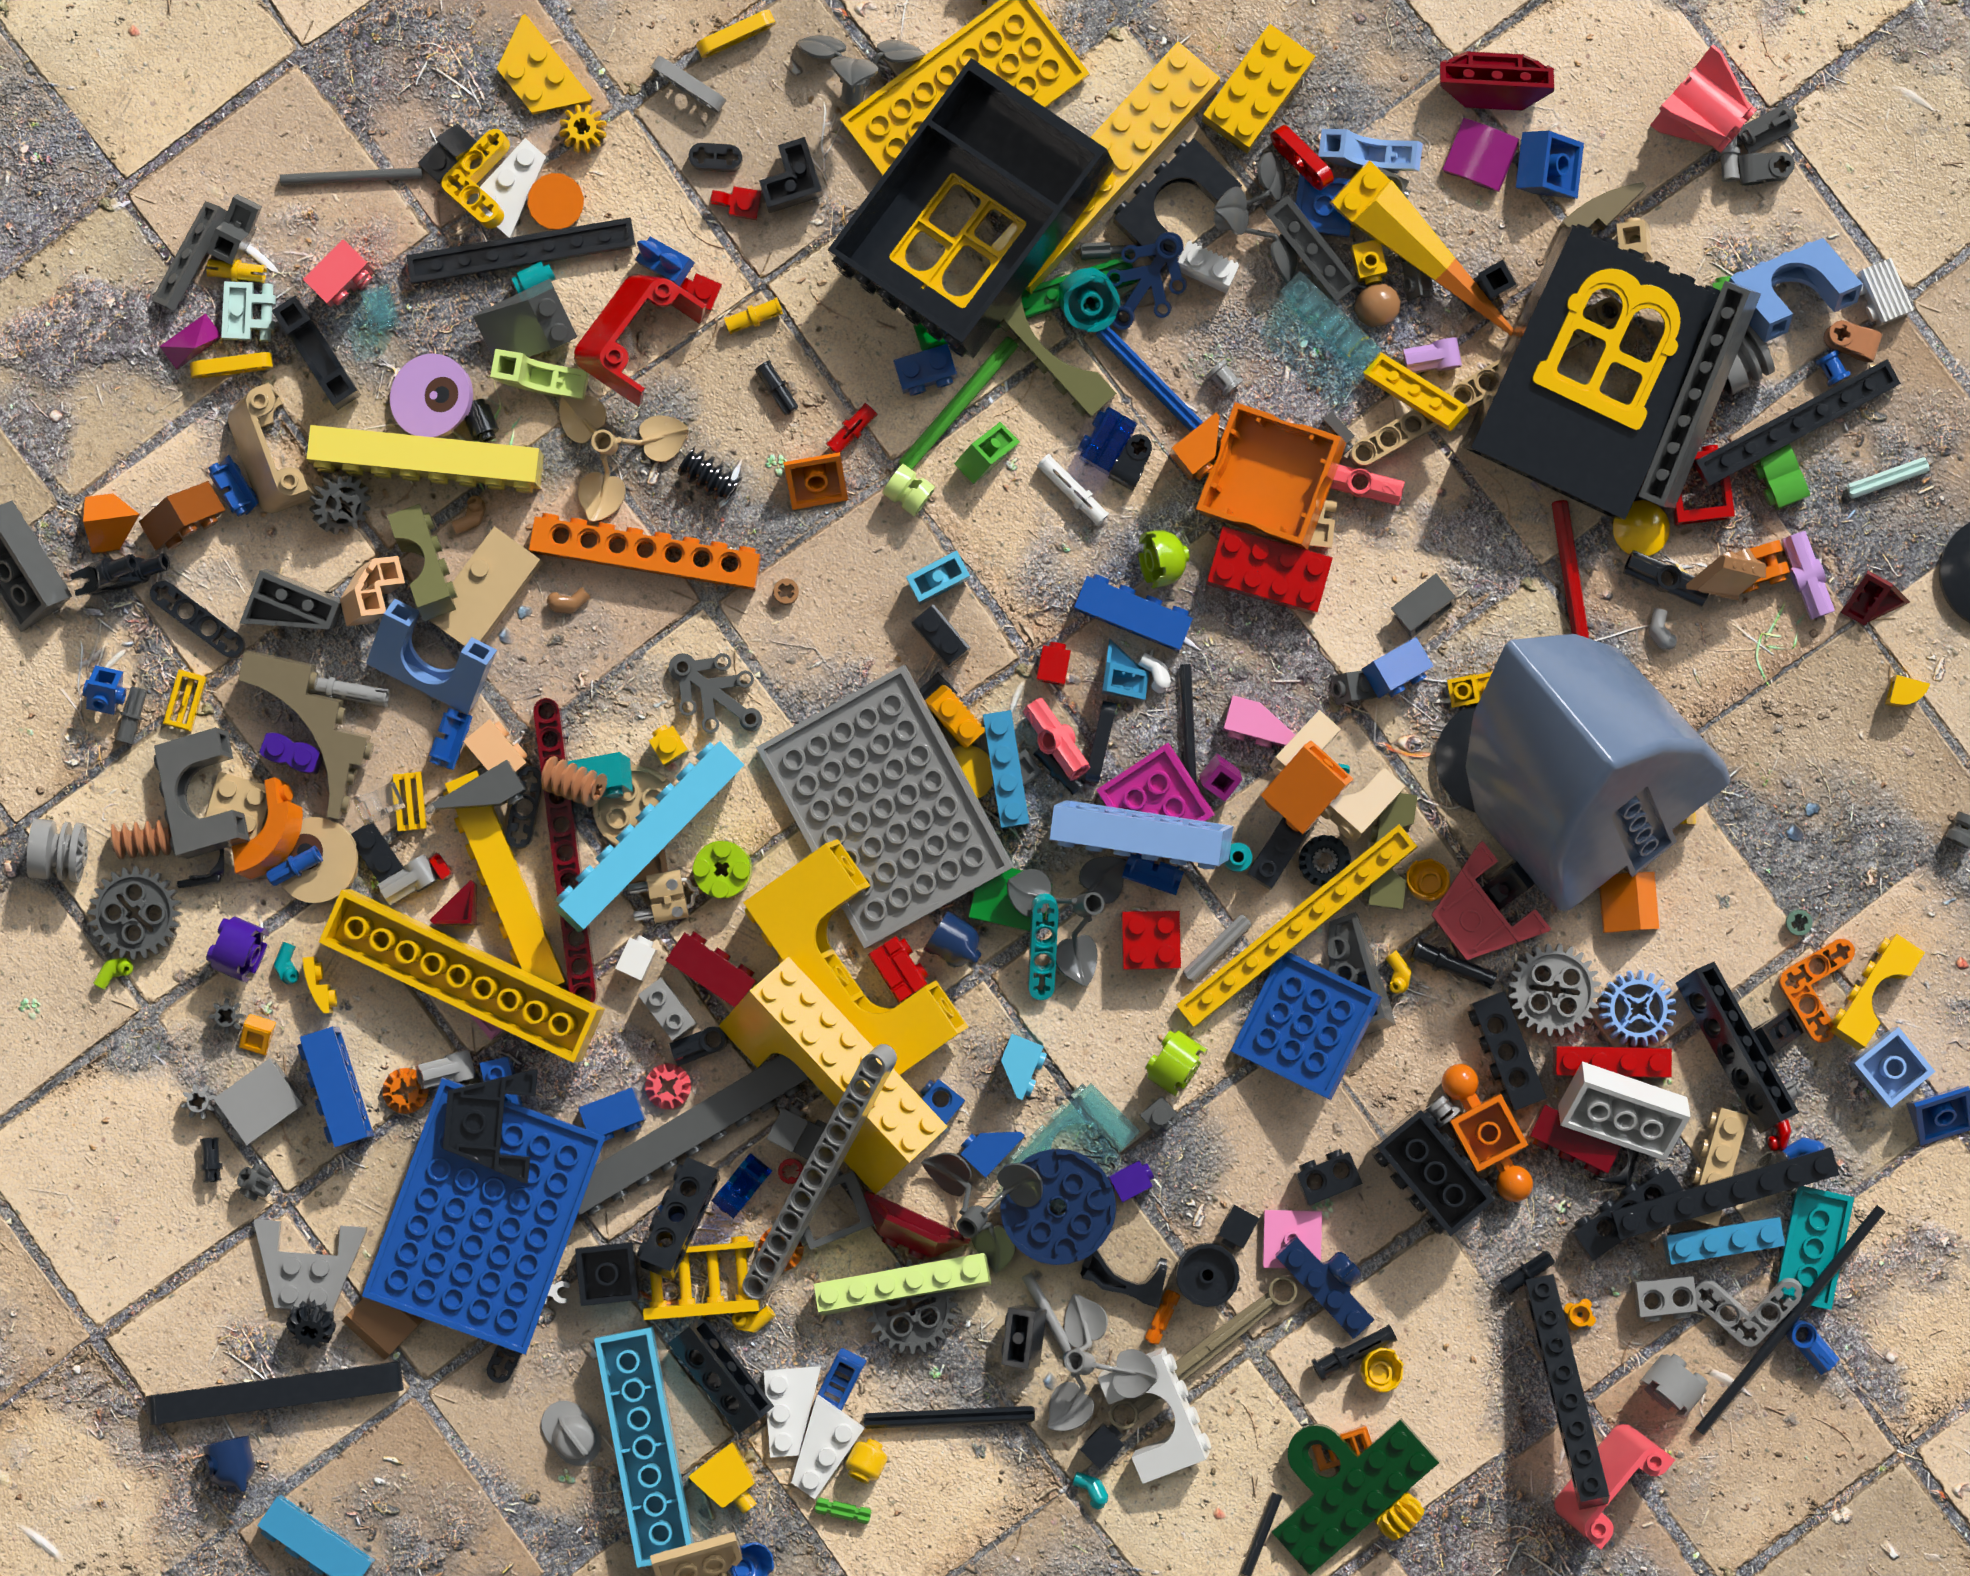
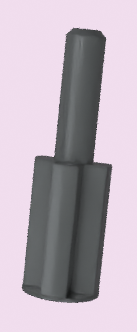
M1110 242L1081 243L1080 257L1081 260L1110 258L1111 254H1121L1127 245L1110 246ZM1127 249L1126 254L1135 253V251Z

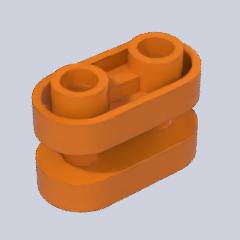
M1780 540L1750 548V551L1757 560L1765 559L1767 565L1766 578H1759L1743 594L1759 589L1758 584L1769 581L1770 585L1787 580L1785 575L1790 573L1787 562L1778 563L1775 555L1783 551Z

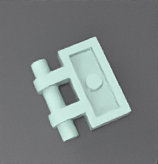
M224 281L221 334L223 340L251 341L252 329L260 330V341H271V331L274 330L275 321H272V307L276 304V296L273 295V284H262V294H254V284L252 282ZM253 304L261 305V320L252 319Z

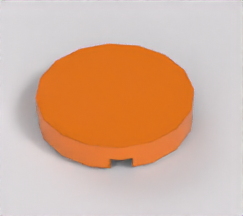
M550 173L541 176L532 184L527 194V208L530 216L535 222L546 229L558 230L571 226L579 219L584 206V196L580 186L573 178L561 173Z

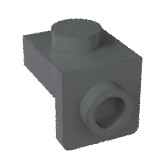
M1363 671L1347 672L1331 678V689L1336 705L1378 698Z

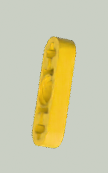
M764 10L701 39L696 43V47L701 57L707 58L770 29L776 22L771 11Z
M270 352L206 359L189 363L191 378L194 379L256 372L273 368L272 353Z

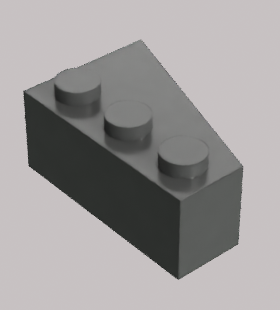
M269 569L259 571L239 624L332 629L337 625L342 612L340 598Z

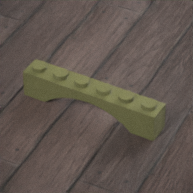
M1020 295L999 326L1005 332L1010 329L1017 337L1014 340L1017 346L1024 353L1029 350L1036 358L1033 361L1036 367L1043 374L1049 372L1055 379L1052 383L1063 396L1068 393L1072 397L1074 402L1071 405L1082 417L1087 414L1091 418L1117 393L1098 372L1071 366L1055 357L1040 343L1025 317Z

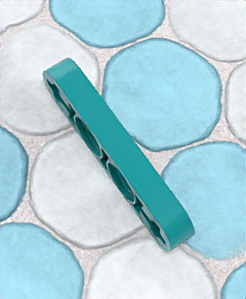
M1046 893L1036 896L1031 905L1028 987L1031 996L1036 1000L1050 998L1055 990L1059 910L1054 896ZM1043 904H1049L1047 920L1043 919L1041 908H1043ZM1046 928L1051 930L1052 934L1048 939L1040 940L1036 937L1038 930ZM1041 954L1050 957L1049 963L1043 966L1037 965L1034 961ZM1039 974L1044 975L1045 985L1043 990H1038L1037 988L1039 986Z

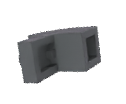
M236 194L232 198L224 222L214 231L207 253L233 265L243 255L257 229L255 224L262 206Z

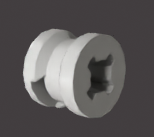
M1446 1093L1425 1109L1437 1121L1438 1128L1445 1125L1461 1111L1458 1106L1450 1102V1097ZM1452 1109V1112L1448 1114L1443 1120L1440 1119Z

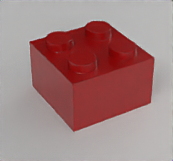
M1132 911L1121 913L1123 970L1181 968L1180 911Z

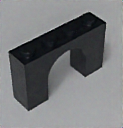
M1195 138L1189 143L1184 140L1174 150L1173 153L1176 156L1169 163L1164 160L1154 170L1153 173L1156 176L1149 183L1144 180L1133 192L1136 196L1129 203L1124 200L1115 209L1114 213L1116 216L1113 223L1135 245L1153 244L1162 233L1168 232L1160 224L1154 211V201L1157 195L1168 185L1180 182L1192 184L1199 188L1215 205L1227 190L1232 187H1240L1242 189L1243 185ZM1172 241L1165 242V248L1168 251L1174 250L1175 245ZM1156 255L1148 257L1153 261Z

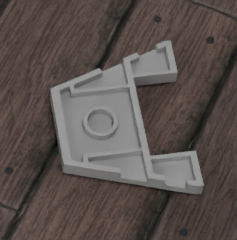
M254 1219V1227L274 1308L292 1309L294 1306L299 1307L302 1301L311 1305V1302L315 1299L316 1305L321 1306L326 1303V1311H334L352 1264L367 1233V1227L341 1225L338 1255L279 1251L282 1221Z

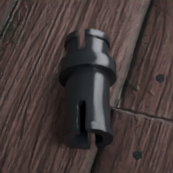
M217 1137L213 1139H200L202 1152L200 1171H203L204 1183L222 1181L220 1170L223 1169V1163H220L219 1138Z

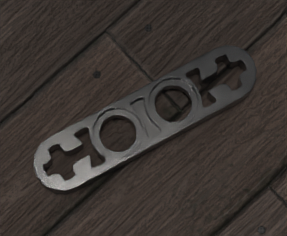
M158 581L152 585L150 597L157 606L224 656L237 658L243 654L245 641L241 635L173 584L167 581ZM169 587L168 594L174 599H177L178 595L182 596V598L175 602L172 610L168 609L173 605L171 602L164 598L161 601L158 600L160 597L159 593H157L159 588L165 590ZM184 603H190L194 607V614L188 619H183L179 615V608ZM207 620H213L217 625L216 632L211 636H205L201 630L202 624ZM224 628L227 630L223 634L231 641L235 638L238 639L236 641L238 646L236 651L231 649L227 652L228 646L221 640L218 641L217 645L214 643L221 636Z

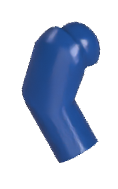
M1802 1137L1788 1145L1782 1153L1786 1159L1823 1149L1825 1146L1820 1141Z

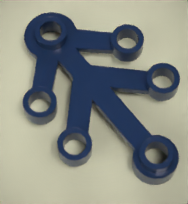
M1164 232L1153 244L1138 247L1127 245L1121 253L1122 259L1127 263H1133L1139 257L1156 255L1150 265L1126 270L1114 268L1107 273L1106 276L1110 280L1111 273H1118L1120 275L1119 282L1111 280L1114 287L1119 286L1122 282L1141 279L1125 305L1118 308L1116 318L1112 323L1117 329L1124 330L1133 324L1135 320L1134 311L1150 286L1152 287L1155 301V315L1159 318H1165L1171 313L1172 306L1166 300L1160 272L1166 262L1171 277L1169 283L1170 291L1174 294H1181L1186 290L1187 281L1181 275L1178 257L1183 252L1184 244L1178 234ZM1172 241L1175 245L1174 250L1168 251L1165 248V242ZM1126 250H1134L1135 258L1129 259L1126 256ZM1175 280L1182 282L1183 288L1181 290H1176L1173 287ZM1165 304L1168 308L1167 313H1160L1158 305ZM1126 312L1129 316L1128 321H1121L1119 313Z

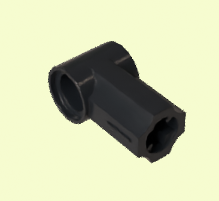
M712 1026L669 1043L673 1058L679 1067L712 1053L722 1051L728 1044V1036L720 1027ZM712 1031L718 1032L721 1036V1043L716 1048L709 1046L707 1043V1036Z

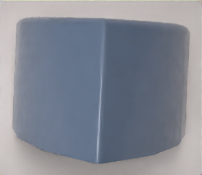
M1577 634L1513 639L1507 642L1473 714L1466 772L1475 812L1487 831L1513 860L1520 864L1555 907L1562 911H1568L1575 907L1623 868L1631 877L1635 876L1677 842L1672 829L1730 783V774L1724 760L1617 647Z

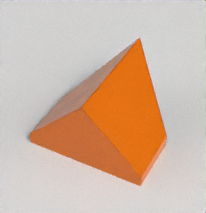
M113 493L85 497L83 523L92 554L121 550L123 543L140 515Z

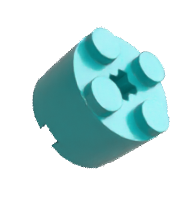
M1096 268L1079 269L1068 275L1059 286V304L1072 326L1087 332H1098L1110 326L1115 320L1120 306V298L1111 280L1103 272ZM1091 297L1092 302L1087 304L1086 298Z

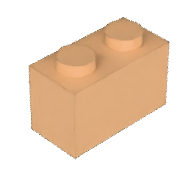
M489 719L463 741L487 770L492 769L505 760L510 761L517 774L522 768L529 765L525 761L528 754L518 743L513 746L506 737L510 733L500 721L494 724Z

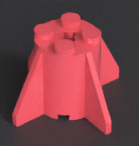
M1712 45L1683 83L1681 82L1673 94L1660 106L1661 112L1650 126L1660 133L1712 146L1719 153H1722L1757 109L1747 102L1722 51L1715 45Z

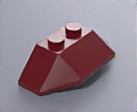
M1466 51L1449 60L1440 62V87L1465 108L1523 111L1554 92V68L1549 65L1545 66L1538 60L1524 54Z
M866 1190L864 1194L876 1230L879 1235L883 1236L882 1242L894 1248H897L899 1244L910 1248L908 1254L918 1259L924 1260L925 1256L929 1258L967 1245L971 1238L963 1236L954 1229L882 1196L875 1195L871 1191Z

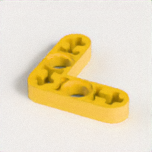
M499 129L487 131L444 175L441 182L446 193L487 229L496 228L504 219L502 208L477 185L509 150L510 141ZM495 141L499 142L496 146L492 145ZM478 158L482 159L479 167L470 169L472 161ZM456 181L464 187L461 191L453 185ZM472 194H479L478 200L474 204H467V200ZM486 207L493 214L489 217L482 210Z

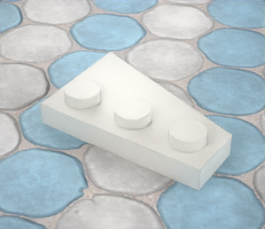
M821 1366L764 1370L765 1395L774 1405L767 1412L770 1458L797 1456L800 1454Z

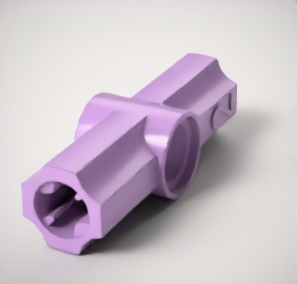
M1806 531L1783 538L1781 541L1791 566V579L1796 590L1801 593L1810 620L1834 612V606L1825 585L1826 576L1820 561L1814 556Z

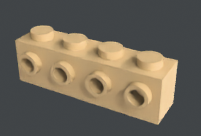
M1716 1107L1715 1112H1711L1707 1128L1710 1129L1707 1140H1703L1699 1156H1702L1700 1167L1695 1168L1692 1177V1184H1695L1694 1187L1733 1175L1749 1115L1721 1107ZM1722 1210L1691 1220L1718 1227Z

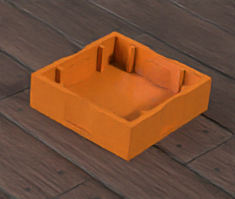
M1235 402L1221 438L1217 460L1213 465L1214 467L1209 471L1196 510L1203 516L1308 550L1347 443L1340 436L1304 424L1289 423L1275 417L1273 414Z

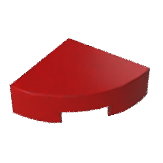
M436 852L429 857V861L441 880L446 881L453 876V872L440 853Z

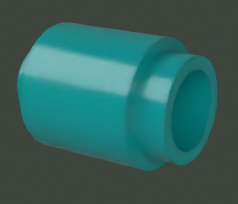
M542 261L517 272V276L513 277L512 281L517 292L520 293L548 279L552 282L556 280V277L550 265L544 266Z
M1243 843L1231 844L1229 860L1223 864L1229 871L1242 872L1250 866L1252 852ZM1235 852L1243 854L1242 862L1238 863L1233 860Z

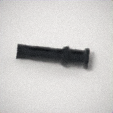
M1420 937L1417 939L1409 959L1411 962L1417 960L1429 965L1434 971L1442 969L1490 990L1497 977V972L1449 954L1446 948L1442 946L1440 948L1425 943Z
M1388 1324L1386 1327L1363 1337L1343 1349L1340 1347L1333 1348L1332 1353L1318 1360L1314 1358L1311 1360V1363L1320 1381L1324 1383L1327 1377L1341 1370L1343 1372L1347 1371L1351 1363L1365 1357L1369 1352L1383 1348L1398 1340L1393 1329Z

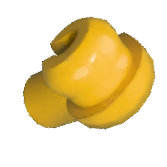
M1396 950L1385 959L1394 970L1389 988L1393 993L1400 994L1408 989L1412 972Z
M766 1305L757 1314L747 1312L735 1313L732 1316L731 1322L738 1330L754 1333L764 1327L776 1315Z

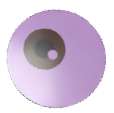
M424 354L410 360L396 375L390 392V406L395 420L405 431L414 436L443 438L450 435L460 425L465 416H468L473 402V387L469 375L456 361L441 354Z

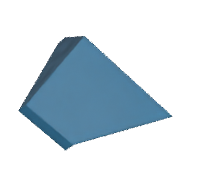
M1109 638L1102 694L1146 700L1149 671L1143 670Z

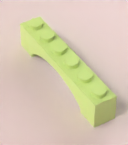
M984 1253L815 1283L814 1290L818 1312L824 1316L896 1299L991 1285L987 1257Z

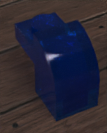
M750 1153L711 1201L722 1212L734 1219L773 1170Z

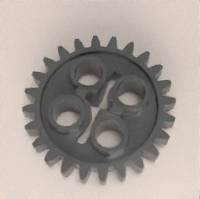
M134 866L132 874L129 873L127 868H122L121 877L116 872H111L113 881L110 882L102 879L101 881L105 888L103 890L94 889L99 898L89 900L92 904L96 905V909L88 911V914L95 915L96 918L89 922V925L98 926V930L93 933V936L104 937L100 942L101 946L111 944L109 953L113 954L120 949L119 955L121 958H125L128 951H130V956L133 960L137 959L138 952H141L143 958H148V950L151 949L153 953L159 954V944L164 947L169 946L165 939L167 936L176 938L171 929L172 927H181V924L174 921V919L183 915L182 912L175 911V907L182 902L172 899L177 890H167L171 883L169 880H165L162 883L159 882L162 874L157 872L151 878V869L146 868L142 875L137 866ZM134 885H139L142 889V896L140 899L133 901L129 896V891ZM118 894H121L131 907L140 908L138 914L153 927V932H149L139 919L130 918L132 911L117 898ZM113 905H118L122 913L119 919L113 921L110 919L108 912ZM158 905L162 910V916L159 920L152 921L149 917V910L153 906ZM137 925L141 929V937L137 941H132L128 937V931L132 926Z
M911 1260L907 1261L906 1267L913 1266ZM896 1262V1269L903 1268L899 1262ZM956 1291L932 1293L924 1297L902 1298L898 1305H890L887 1301L872 1304L864 1308L866 1311L873 1312V1316L869 1317L866 1321L876 1323V1326L871 1330L872 1333L881 1331L882 1335L879 1338V1342L884 1341L886 1338L890 1340L889 1349L897 1343L899 1344L900 1353L904 1351L906 1346H909L911 1353L914 1354L918 1345H920L923 1352H926L927 1342L936 1347L937 1341L935 1337L939 1336L945 1340L946 1335L942 1330L944 1328L953 1329V1326L947 1321L948 1319L957 1318L956 1314L950 1312V1308L958 1306V1303L950 1302V1298L956 1294ZM931 1297L936 1298V1302L915 1309L916 1314L911 1315L910 1311H905L893 1316H887V1311L907 1305V1299H911L913 1303ZM932 1308L936 1311L937 1321L935 1323L926 1324L923 1322L921 1314L924 1309ZM905 1317L908 1319L910 1328L907 1332L900 1333L895 1330L894 1321L896 1318Z

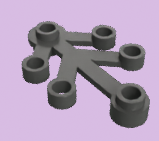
M685 653L677 654L670 660L668 668L672 678L679 681L681 694L679 710L683 715L692 716L697 710V705L692 700L691 682H693L701 691L704 713L702 728L705 732L712 734L719 729V721L715 716L713 698L739 717L740 724L745 730L752 732L761 727L763 718L757 709H746L721 690L738 686L742 688L751 687L754 683V676L751 672L744 670L738 675L707 679L698 671L715 668L720 671L728 670L732 662L727 654L720 653L715 658L694 660L692 656ZM720 657L727 658V666H718V659ZM681 662L688 664V670L684 673L679 672L677 669L678 664ZM748 674L751 677V681L749 684L744 685L740 682V677ZM686 702L693 704V710L689 713L683 711V705ZM748 714L756 716L754 724L746 723L745 718ZM712 719L716 722V727L713 730L706 728L705 723L707 720Z

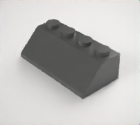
M12 500L0 505V600L20 632L60 609L72 597V594Z

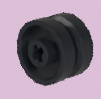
M1210 1242L1198 1243L1186 1249L1178 1259L1175 1269L1176 1284L1182 1295L1193 1304L1203 1307L1218 1306L1229 1300L1237 1290L1240 1279L1239 1266L1233 1255L1222 1246ZM1209 1269L1213 1272L1211 1280L1203 1279L1202 1273L1204 1270Z

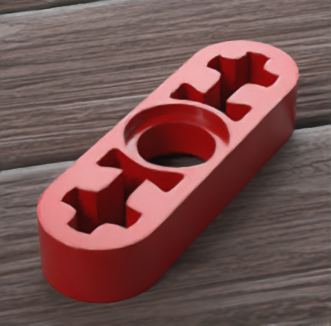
M1282 125L1271 132V142L1276 150L1317 190H1322L1333 183L1334 176L1329 166L1287 125Z

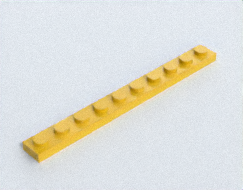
M1400 824L1397 825L1177 1003V1007L1193 1027L1198 1026L1416 850L1418 846Z

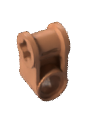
M1844 320L1836 321L1828 327L1823 336L1824 343L1830 349L1838 350L1857 360L1868 363L1874 362L1882 338V334L1874 329L1861 327ZM1837 330H1840V336L1844 337L1840 341L1837 340L1838 335L1834 333Z

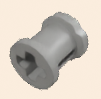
M1225 359L1206 375L1208 379H1212L1223 391L1222 395L1224 397L1228 396L1243 382L1241 377L1237 378L1228 368Z

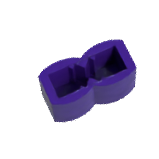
M266 733L259 751L266 759L277 764L289 765L305 774H318L323 761V755L319 749L307 743H295L290 738L278 733Z

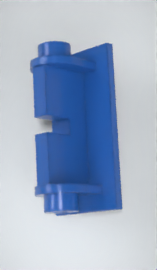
M230 455L226 456L220 464L214 463L208 468L210 471L208 475L219 491L225 488L229 489V492L223 494L222 497L232 514L236 513L238 517L243 514L248 515L259 504L254 490L248 486L239 466L234 463Z
M448 708L447 713H443L438 732L444 733L445 736L444 739L435 737L429 756H431L429 762L454 770L473 716Z
M1131 853L1128 856L1122 878L1177 895L1184 871L1179 869L1180 866L1176 867L1161 861L1158 865L1154 863V860L1142 859V855L1139 853Z

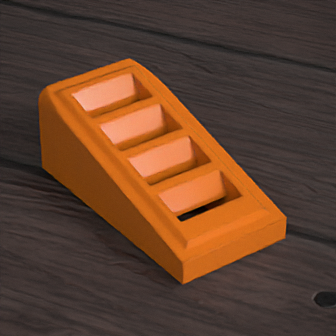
M1365 1425L1339 1434L1343 1439H1349L1351 1447L1357 1455L1363 1450L1359 1451L1354 1436L1360 1435L1364 1449L1372 1443ZM1318 1444L1311 1446L1320 1472L1340 1465V1460L1337 1459L1333 1451L1328 1450L1332 1461L1326 1463L1321 1449L1322 1446Z

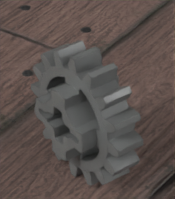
M343 472L341 476L332 473V480L330 481L325 477L322 478L324 485L322 487H314L318 492L317 496H310V500L315 503V505L309 508V511L315 514L312 518L313 521L318 523L319 527L326 532L329 530L334 535H337L339 530L344 534H348L349 526L357 529V521L359 519L362 521L366 520L365 516L362 515L363 511L370 510V507L365 504L366 501L371 499V496L366 493L368 487L354 475L351 476L346 472Z

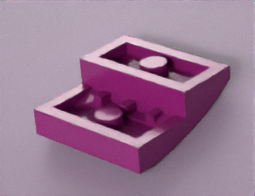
M1463 118L1443 171L1447 174L1469 180L1474 185L1500 192L1520 139L1493 127Z

